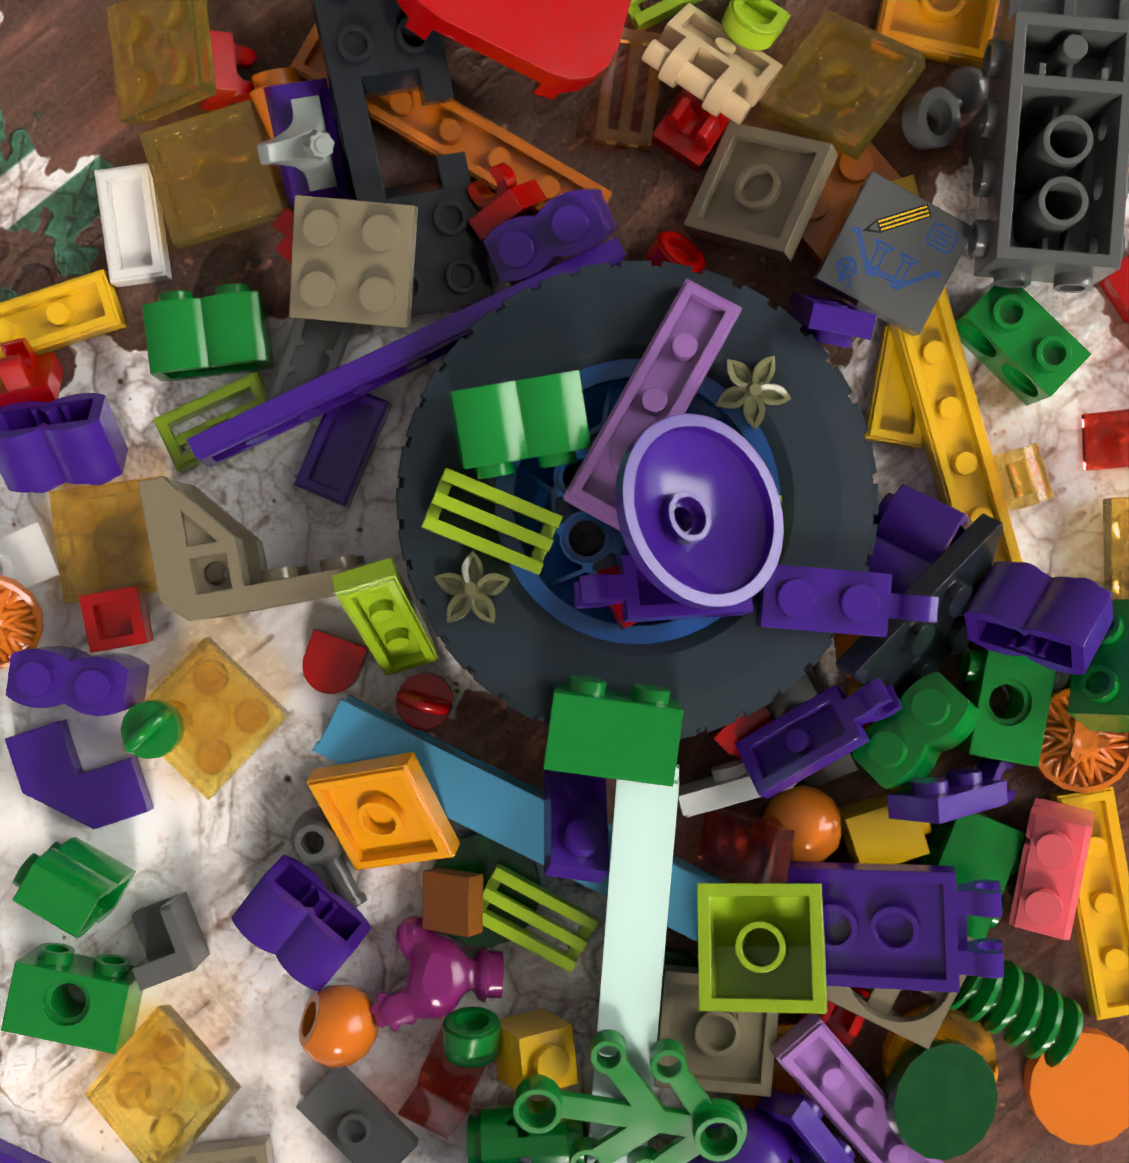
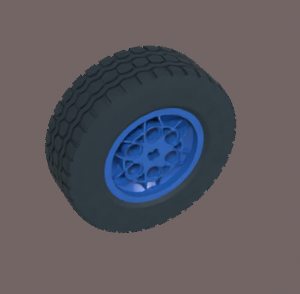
M620 261L619 266L610 267L609 262L578 268V273L569 275V272L566 271L539 281V287L533 289L527 287L503 301V307L496 311L494 309L489 311L469 329L470 334L465 338L461 337L443 358L442 362L444 364L440 367L439 371H434L420 396L422 401L419 407H415L405 435L408 439L401 452L397 476L400 480L399 488L396 489L397 520H399L400 530H398L402 557L403 561H406L407 575L416 599L420 601L424 609L422 612L436 636H440L442 642L446 645L447 651L464 670L466 669L474 676L473 679L493 696H498L501 700L505 701L506 705L531 719L534 717L539 721H543L544 725L549 726L555 683L568 685L569 676H587L607 681L606 690L631 693L633 684L667 688L671 690L669 699L679 700L684 709L680 739L696 736L697 733L705 730L708 733L735 723L736 719L743 715L746 717L771 703L773 701L772 698L778 693L784 694L805 676L804 671L807 670L809 665L814 666L833 643L831 639L835 633L756 626L759 592L752 597L753 612L747 615L642 621L621 631L609 606L577 609L574 605L573 583L579 582V576L594 575L602 569L618 566L617 560L629 552L621 532L563 500L564 494L567 491L563 483L565 471L573 464L582 463L590 448L576 450L577 462L566 465L540 468L538 457L513 461L515 473L492 478L478 479L476 468H461L448 396L450 391L579 370L592 446L686 278L742 307L737 321L685 413L708 416L728 425L753 446L766 464L778 494L782 496L781 507L784 535L778 564L868 572L869 566H866L867 556H873L877 525H873V516L878 515V484H873L872 474L877 473L872 442L866 443L863 435L868 432V428L859 404H852L851 399L848 397L852 390L838 366L832 369L831 365L826 361L831 356L811 333L806 337L804 333L799 331L802 327L801 323L780 306L774 310L771 306L767 305L768 298L745 285H742L740 289L732 286L731 282L733 279L707 270H703L700 275L692 272L693 266L663 261L661 267L651 266V261ZM775 356V373L769 383H775L783 387L790 395L791 400L780 405L764 404L766 408L765 416L756 430L745 421L742 414V406L735 409L714 406L722 392L735 386L727 375L726 359L742 362L752 372L753 367L760 360ZM445 468H449L563 516L559 528H556L553 535L551 548L543 560L544 565L540 575L421 528ZM451 486L449 491V497L538 534L540 533L543 525L540 522ZM443 508L438 518L440 521L530 557L534 547ZM581 522H591L601 529L604 543L597 554L582 556L571 548L569 534L575 525ZM474 551L482 562L484 575L497 573L511 580L501 593L489 597L496 609L495 624L481 620L476 616L472 608L462 619L447 623V607L451 599L456 595H450L443 591L434 577L444 573H455L462 576L463 561Z

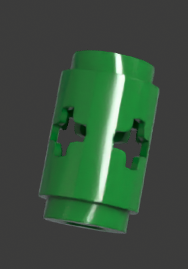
M514 1104L486 1105L482 1107L481 1112L469 1113L466 1134L468 1163H524L520 1162V1158L523 1157L531 1158L532 1163H569L571 1145L576 1140L587 1137L586 1121L561 1118L560 1122L546 1133L535 1134L527 1132L515 1121L513 1115ZM588 1155L580 1157L578 1161L587 1163Z

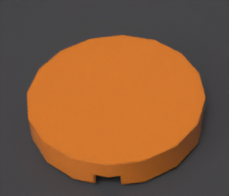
M1083 1027L1079 1040L1071 1053L1060 1064L1052 1068L1046 1064L1044 1053L1036 1059L1029 1058L1026 1062L1023 1088L1028 1106L1051 1134L1071 1144L1092 1146L1113 1140L1129 1127V1052L1120 1042L1111 1038L1106 1033L1097 1028Z

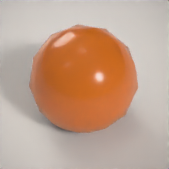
M802 784L779 792L768 802L762 816V830L770 849L783 861L823 862L838 848L842 838L843 817L836 802L821 789Z
M352 985L327 986L320 992L314 993L306 1003L300 1022L299 1041L303 1050L313 1061L330 1068L351 1066L368 1055L378 1037L376 1018L370 1011L371 1006L374 1004L364 991Z

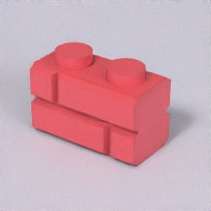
M1035 798L1030 811L1026 831L1027 838L1023 847L1009 924L1061 940H1070L1096 812Z

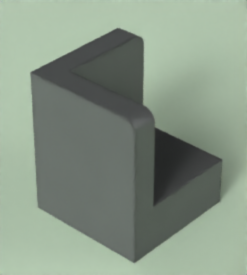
M186 891L138 909L133 913L132 920L146 954V957L132 969L140 991L194 971L210 955Z

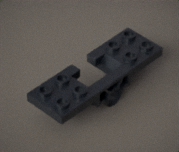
M311 0L351 200L418 207L411 317L473 305L492 296L493 290L483 240L479 239L468 221L477 214V209L467 189V186L471 184L465 151L436 156L433 159L437 176L435 180L384 188L365 100L419 90L422 106L451 102L454 94L442 34L432 30L426 40H423L405 27L409 18L396 0Z

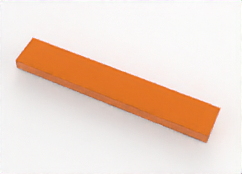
M315 23L290 67L297 69L299 80L301 81L326 78L329 89ZM419 90L365 99L369 119L372 123L430 157L435 158L440 155L465 151L471 181L475 182L483 179L489 190L494 194L497 192V183L489 172V169L494 165L503 162L508 164L515 173L517 186L535 179L547 199L530 211L529 215L538 214L540 209L550 200L569 191L601 189L607 204L612 197V192L454 99L451 102L422 106Z

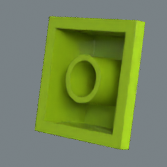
M697 883L699 1011L826 1014L828 1007L822 884Z

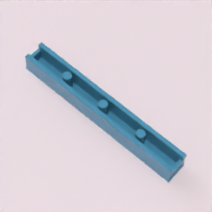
M348 695L346 700L343 698L340 700L322 738L315 743L312 751L339 764L414 752L447 818L544 865V790L423 730L415 729L407 725L403 720L359 698ZM608 823L609 869L613 825ZM673 855L667 927L698 942L697 883L729 882ZM609 874L602 883L572 879L608 897Z

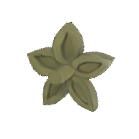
M775 356L760 360L753 367L752 372L742 362L726 359L727 375L735 386L722 392L714 406L725 409H735L742 406V414L745 421L756 430L765 416L766 408L764 404L780 405L791 400L790 395L783 387L775 383H769L775 373Z
M474 551L463 561L462 576L455 573H444L434 577L443 591L450 595H456L451 599L447 607V623L462 619L472 608L473 612L481 620L495 624L496 609L489 597L501 593L511 580L497 573L484 575L482 562Z

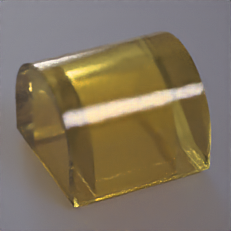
M1038 442L993 456L1008 511L1026 508L1055 498Z

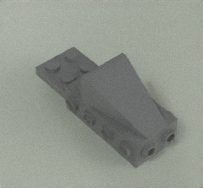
M1002 0L1000 33L995 39L988 41L982 60V76L989 78L988 99L983 101L978 113L966 126V141L974 167L972 192L974 197H980L978 219H975L971 225L967 245L968 255L975 257L974 276L993 278L995 286L1004 288L1026 287L1031 285V281L1053 283V289L1058 292H1086L1091 290L1094 284L1121 269V261L1125 251L1124 222L1126 200L1129 194V0Z

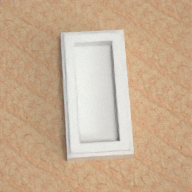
M151 163L94 170L110 283L115 287H124L172 280L157 169Z

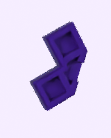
M66 719L5 738L22 793L92 829L122 821L154 809L138 757L135 755L83 772Z

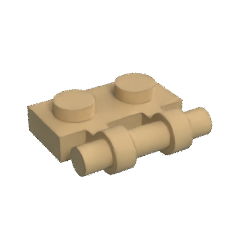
M690 3L666 24L659 41L653 39L642 56V61L659 71L658 79L672 88L677 84L704 101L702 104L704 110L715 117H718L721 113L738 125L744 120L751 106L754 107L773 85L783 67L782 64L764 52L749 50L733 42L725 33L722 24Z

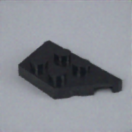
M982 513L903 593L939 597L937 623L888 618L887 637L862 635L836 661V667L863 684L880 678L885 687L889 685L893 687L900 700L916 681L928 674L937 672L938 667L952 652L958 653L963 650L970 641L967 636L964 612L992 567L1003 531V523Z

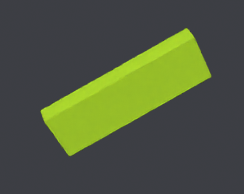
M391 557L331 576L335 595L385 675L396 674L439 659L435 640Z

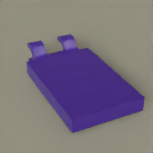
M774 861L771 866V884H822L827 986L960 993L959 975H974L985 978L1004 977L1002 940L980 938L968 941L967 915L987 918L1002 917L1000 881L983 879L956 884V867L945 865Z

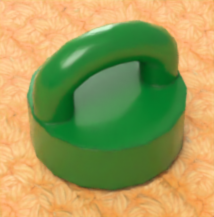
M159 699L143 701L131 707L123 717L120 728L124 750L145 759L160 758L176 749L182 741L185 730L183 717L178 709L171 703Z
M474 1006L463 1007L451 1012L445 1017L442 1024L443 1050L446 1059L452 1064L463 1068H478L493 1062L498 1057L500 1051L501 1022L499 1017L491 1010Z

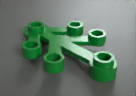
M611 1029L601 1030L592 1037L590 1041V1060L597 1071L609 1076L626 1100L560 1090L555 1081L540 1074L524 1079L517 1086L514 1093L513 1115L515 1121L522 1129L530 1133H546L552 1130L560 1122L561 1118L619 1126L599 1140L591 1137H583L576 1140L569 1150V1163H581L578 1159L584 1155L595 1157L596 1160L593 1163H613L629 1152L631 1153L628 1157V1163H687L700 1154L711 1161H725L731 1159L740 1151L747 1136L746 1119L739 1106L727 1099L710 1098L687 1068L683 1046L673 1039H662L653 1044L649 1052L650 1068L653 1076L658 1081L671 1085L686 1109L668 1107L661 1103L627 1058L624 1037L619 1032ZM605 1046H612L618 1050L611 1057H604L598 1053ZM664 1056H674L678 1059L671 1066H663L658 1063ZM544 1095L548 1098L544 1101L536 1102L531 1100L529 1096ZM714 1123H725L718 1129L708 1128L709 1125ZM659 1133L678 1135L677 1138L660 1150L649 1146L639 1147Z

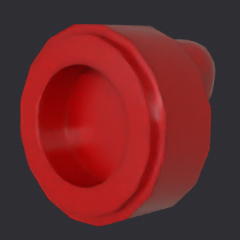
M673 231L661 232L648 249L643 260L651 261V266L661 267L662 261L693 266L692 272L701 274L706 267L705 258L698 246L686 236Z
M422 672L409 677L401 684L396 694V708L399 716L407 725L418 730H430L438 727L449 717L453 709L454 695L451 686L444 678L434 673Z

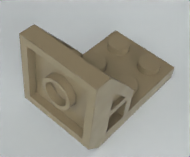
M164 477L138 481L160 602L187 621L221 618L334 597L336 595L332 575L367 565L365 564L364 556H355L353 554L320 560L321 572L309 574L308 566L297 567L294 565L268 570L263 541L198 487ZM226 569H227V578H225V570H226Z

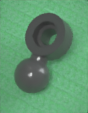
M960 66L946 76L942 87L917 91L907 99L902 111V129L910 145L919 150L945 147L954 140L960 126V114L976 110L987 97L988 81L987 78L982 76V71L974 66Z

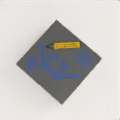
M872 171L866 176L812 282L856 306L877 314L878 318L911 336L919 335L968 243L971 225Z

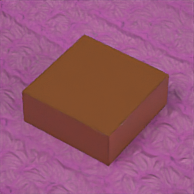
M440 867L424 870L422 929L464 937L483 933V874Z

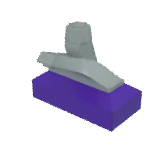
M326 78L264 87L274 138L257 144V150L261 165H280L289 208H294L295 195L334 199L350 198Z

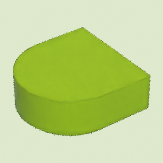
M731 0L722 17V26L727 36L739 46L749 50L761 51L768 49L775 42L791 15L770 0Z

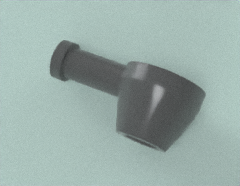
M321 807L312 808L303 813L296 820L291 832V845L295 854L305 863L321 865L335 894L344 898L355 907L360 906L368 898L364 891L361 892L342 856L345 850ZM315 831L323 837L324 846L322 849L315 850L307 844L306 836L308 832Z

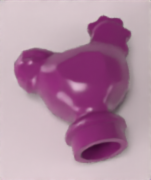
M410 916L404 918L396 927L395 940L399 950L408 962L406 985L390 994L383 991L377 994V1002L370 1008L371 1013L376 1018L377 1026L381 1028L389 1026L393 1032H397L401 1025H413L419 1018L443 1017L450 1014L459 1004L464 994L470 990L481 1002H486L487 998H502L504 979L503 951H488L487 947H482L474 958H469L451 939L435 933V931L422 929L423 917Z

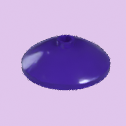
M684 413L666 417L648 426L635 437L627 448L618 469L615 503L617 519L624 542L642 573L654 586L670 598L698 609H722L742 603L756 595L770 580L776 569L782 551L784 535L783 512L779 494L766 464L757 451L743 436L728 425L714 418L699 414Z

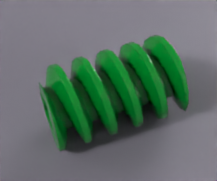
M1003 960V978L966 976L960 988V993H957L950 1007L951 1010L958 1009L965 1003L964 1016L967 1020L976 1022L984 1016L983 1028L986 1032L992 1035L999 1033L1003 1029V1041L1007 1045L1014 1047L1022 1043V1052L1030 1059H1036L1044 1053L1045 1062L1051 1068L1060 1064L1071 1053L1083 1029V1012L1076 1001L1070 997H1062L1058 990L1051 985L1042 984L1041 980L1030 972H1022L1021 968L1011 960Z

